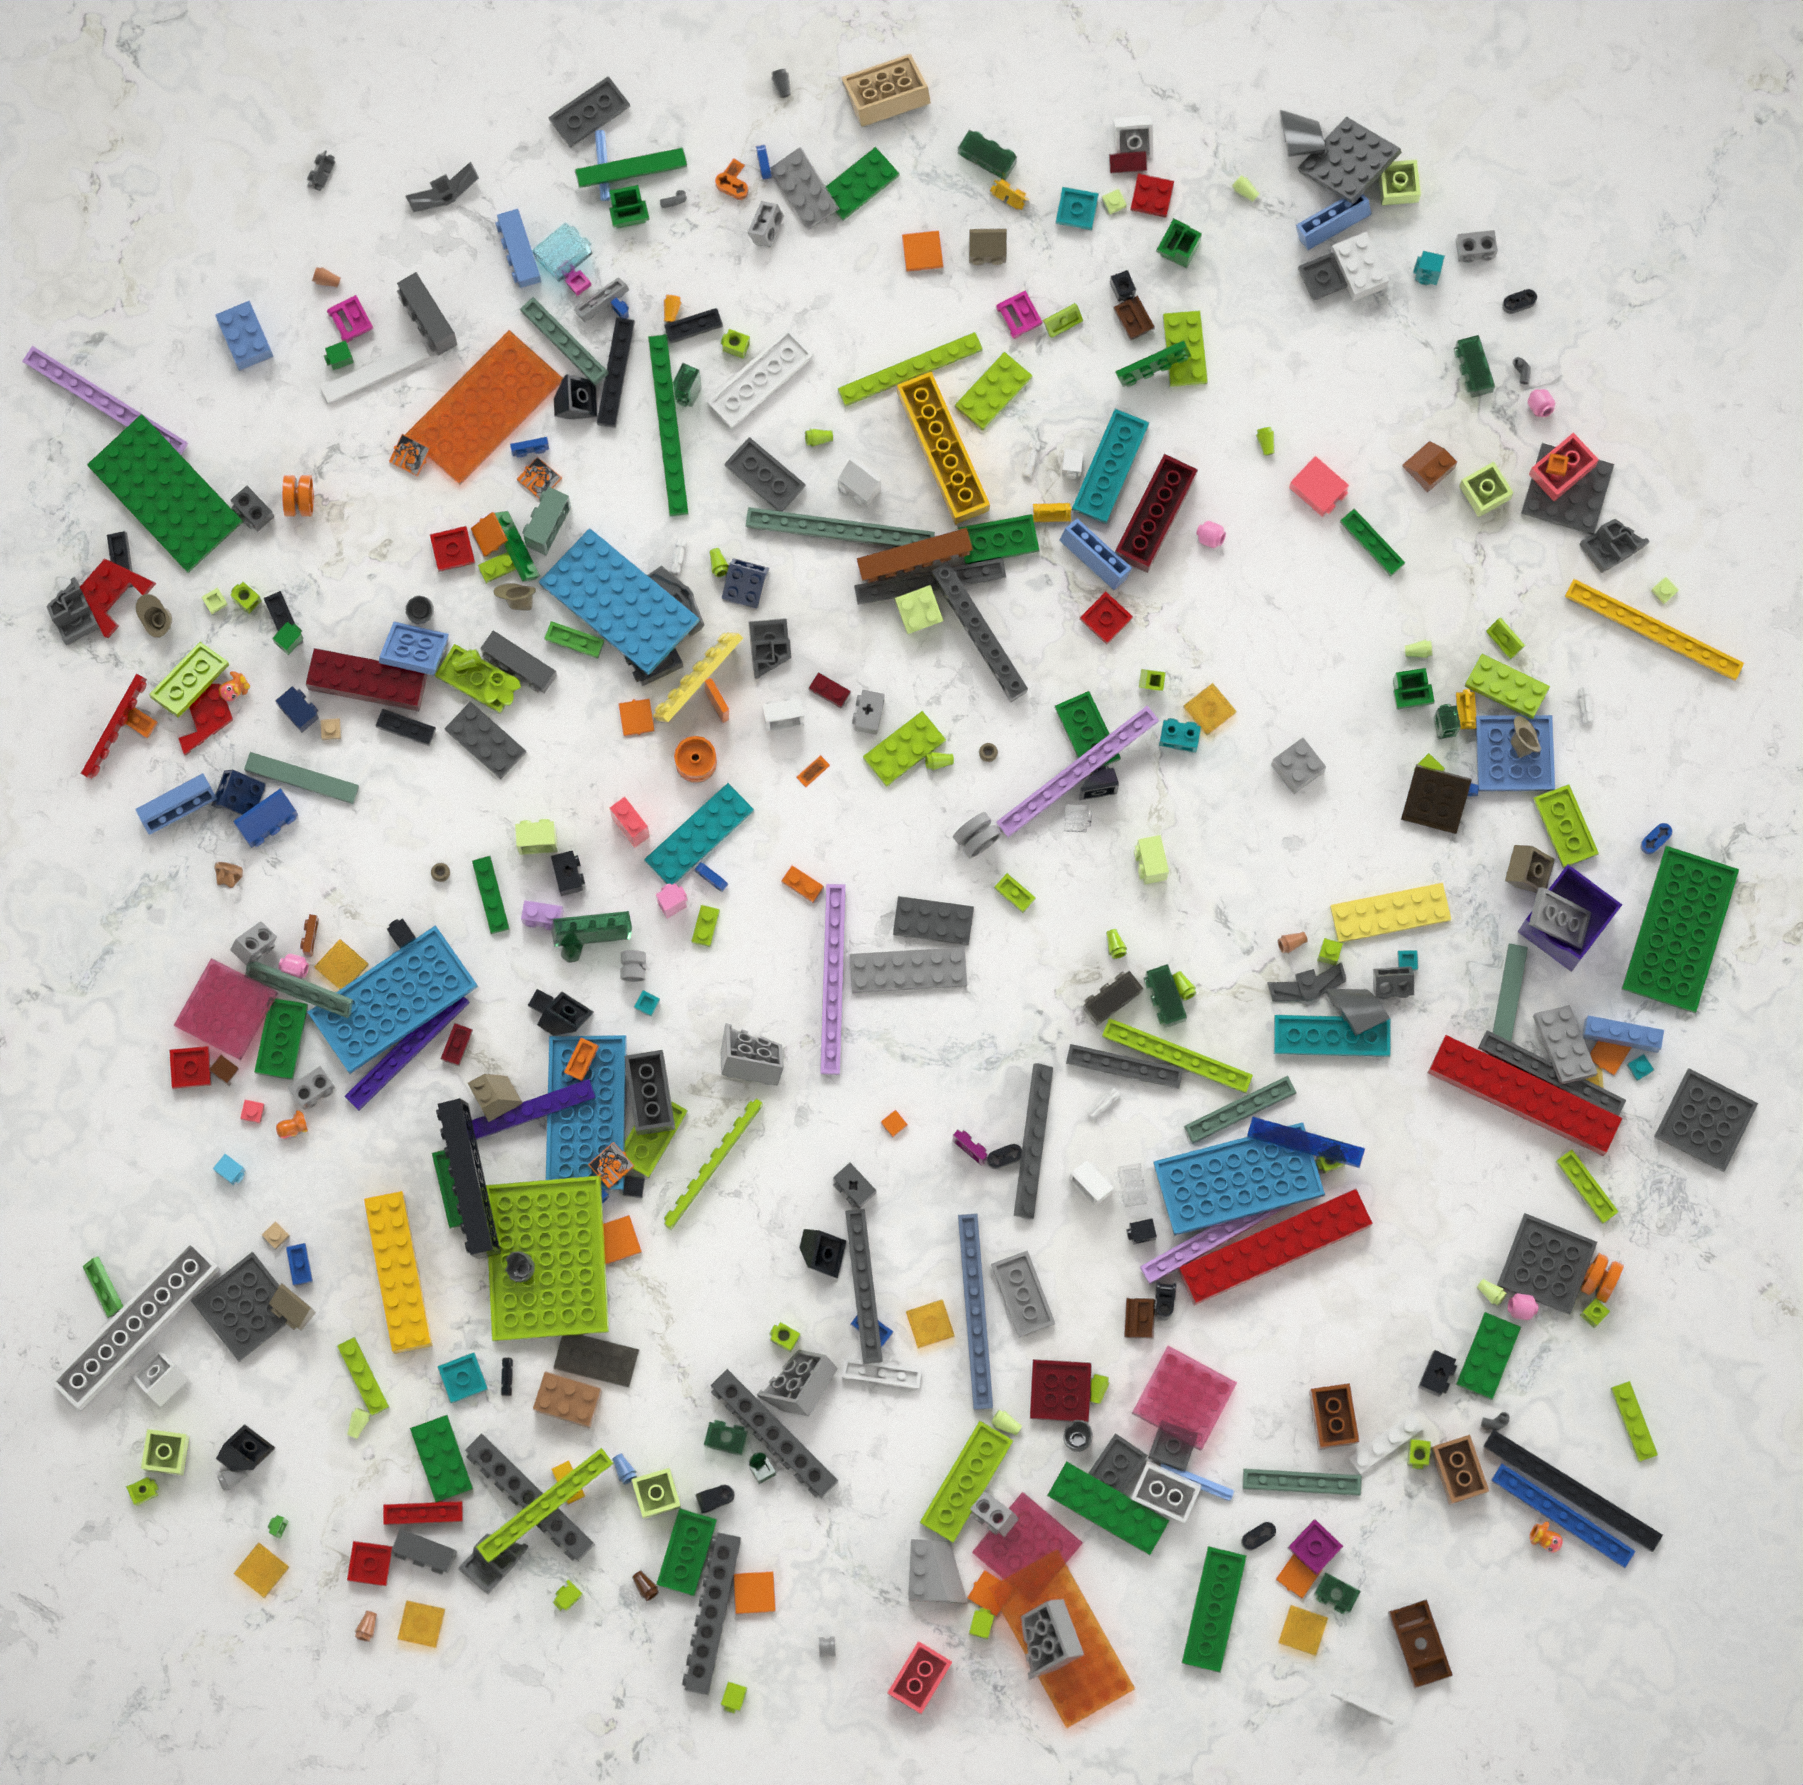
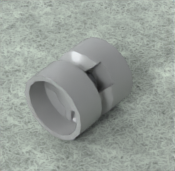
M638 950L622 951L621 964L624 966L620 968V979L631 982L644 981L646 969L643 968V965L646 964V953Z

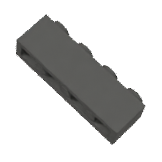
M494 630L480 648L484 659L489 662L495 661L499 664L498 667L501 670L512 672L514 677L522 683L523 681L529 683V687L537 693L541 691L545 694L557 676L556 670Z

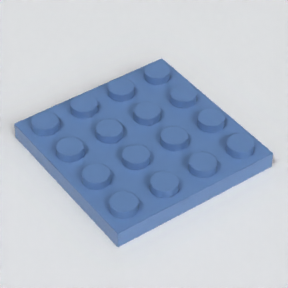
M1524 715L1476 716L1479 791L1555 790L1552 715H1535L1533 719ZM1522 716L1532 724L1541 747L1540 752H1533L1522 758L1517 756L1510 742L1515 732V717Z

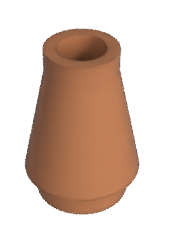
M316 267L312 281L316 282L317 285L338 288L341 277L336 276L323 267Z
M1305 932L1282 935L1278 939V946L1282 953H1290L1302 944L1307 943L1308 939Z
M371 1611L365 1612L355 1630V1637L357 1639L370 1642L371 1638L374 1637L376 1613Z

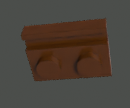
M1138 295L1133 299L1114 306L1113 310L1130 341L1155 329Z
M1126 1298L1125 1338L1154 1339L1155 1299Z

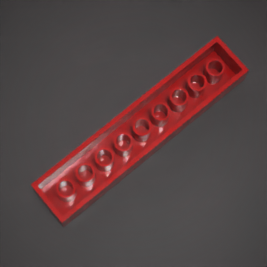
M1445 1035L1427 1072L1601 1156L1607 1153L1622 1121L1621 1117L1448 1035Z
M1354 1189L1179 1267L1178 1272L1195 1306L1370 1228L1373 1223L1357 1189Z

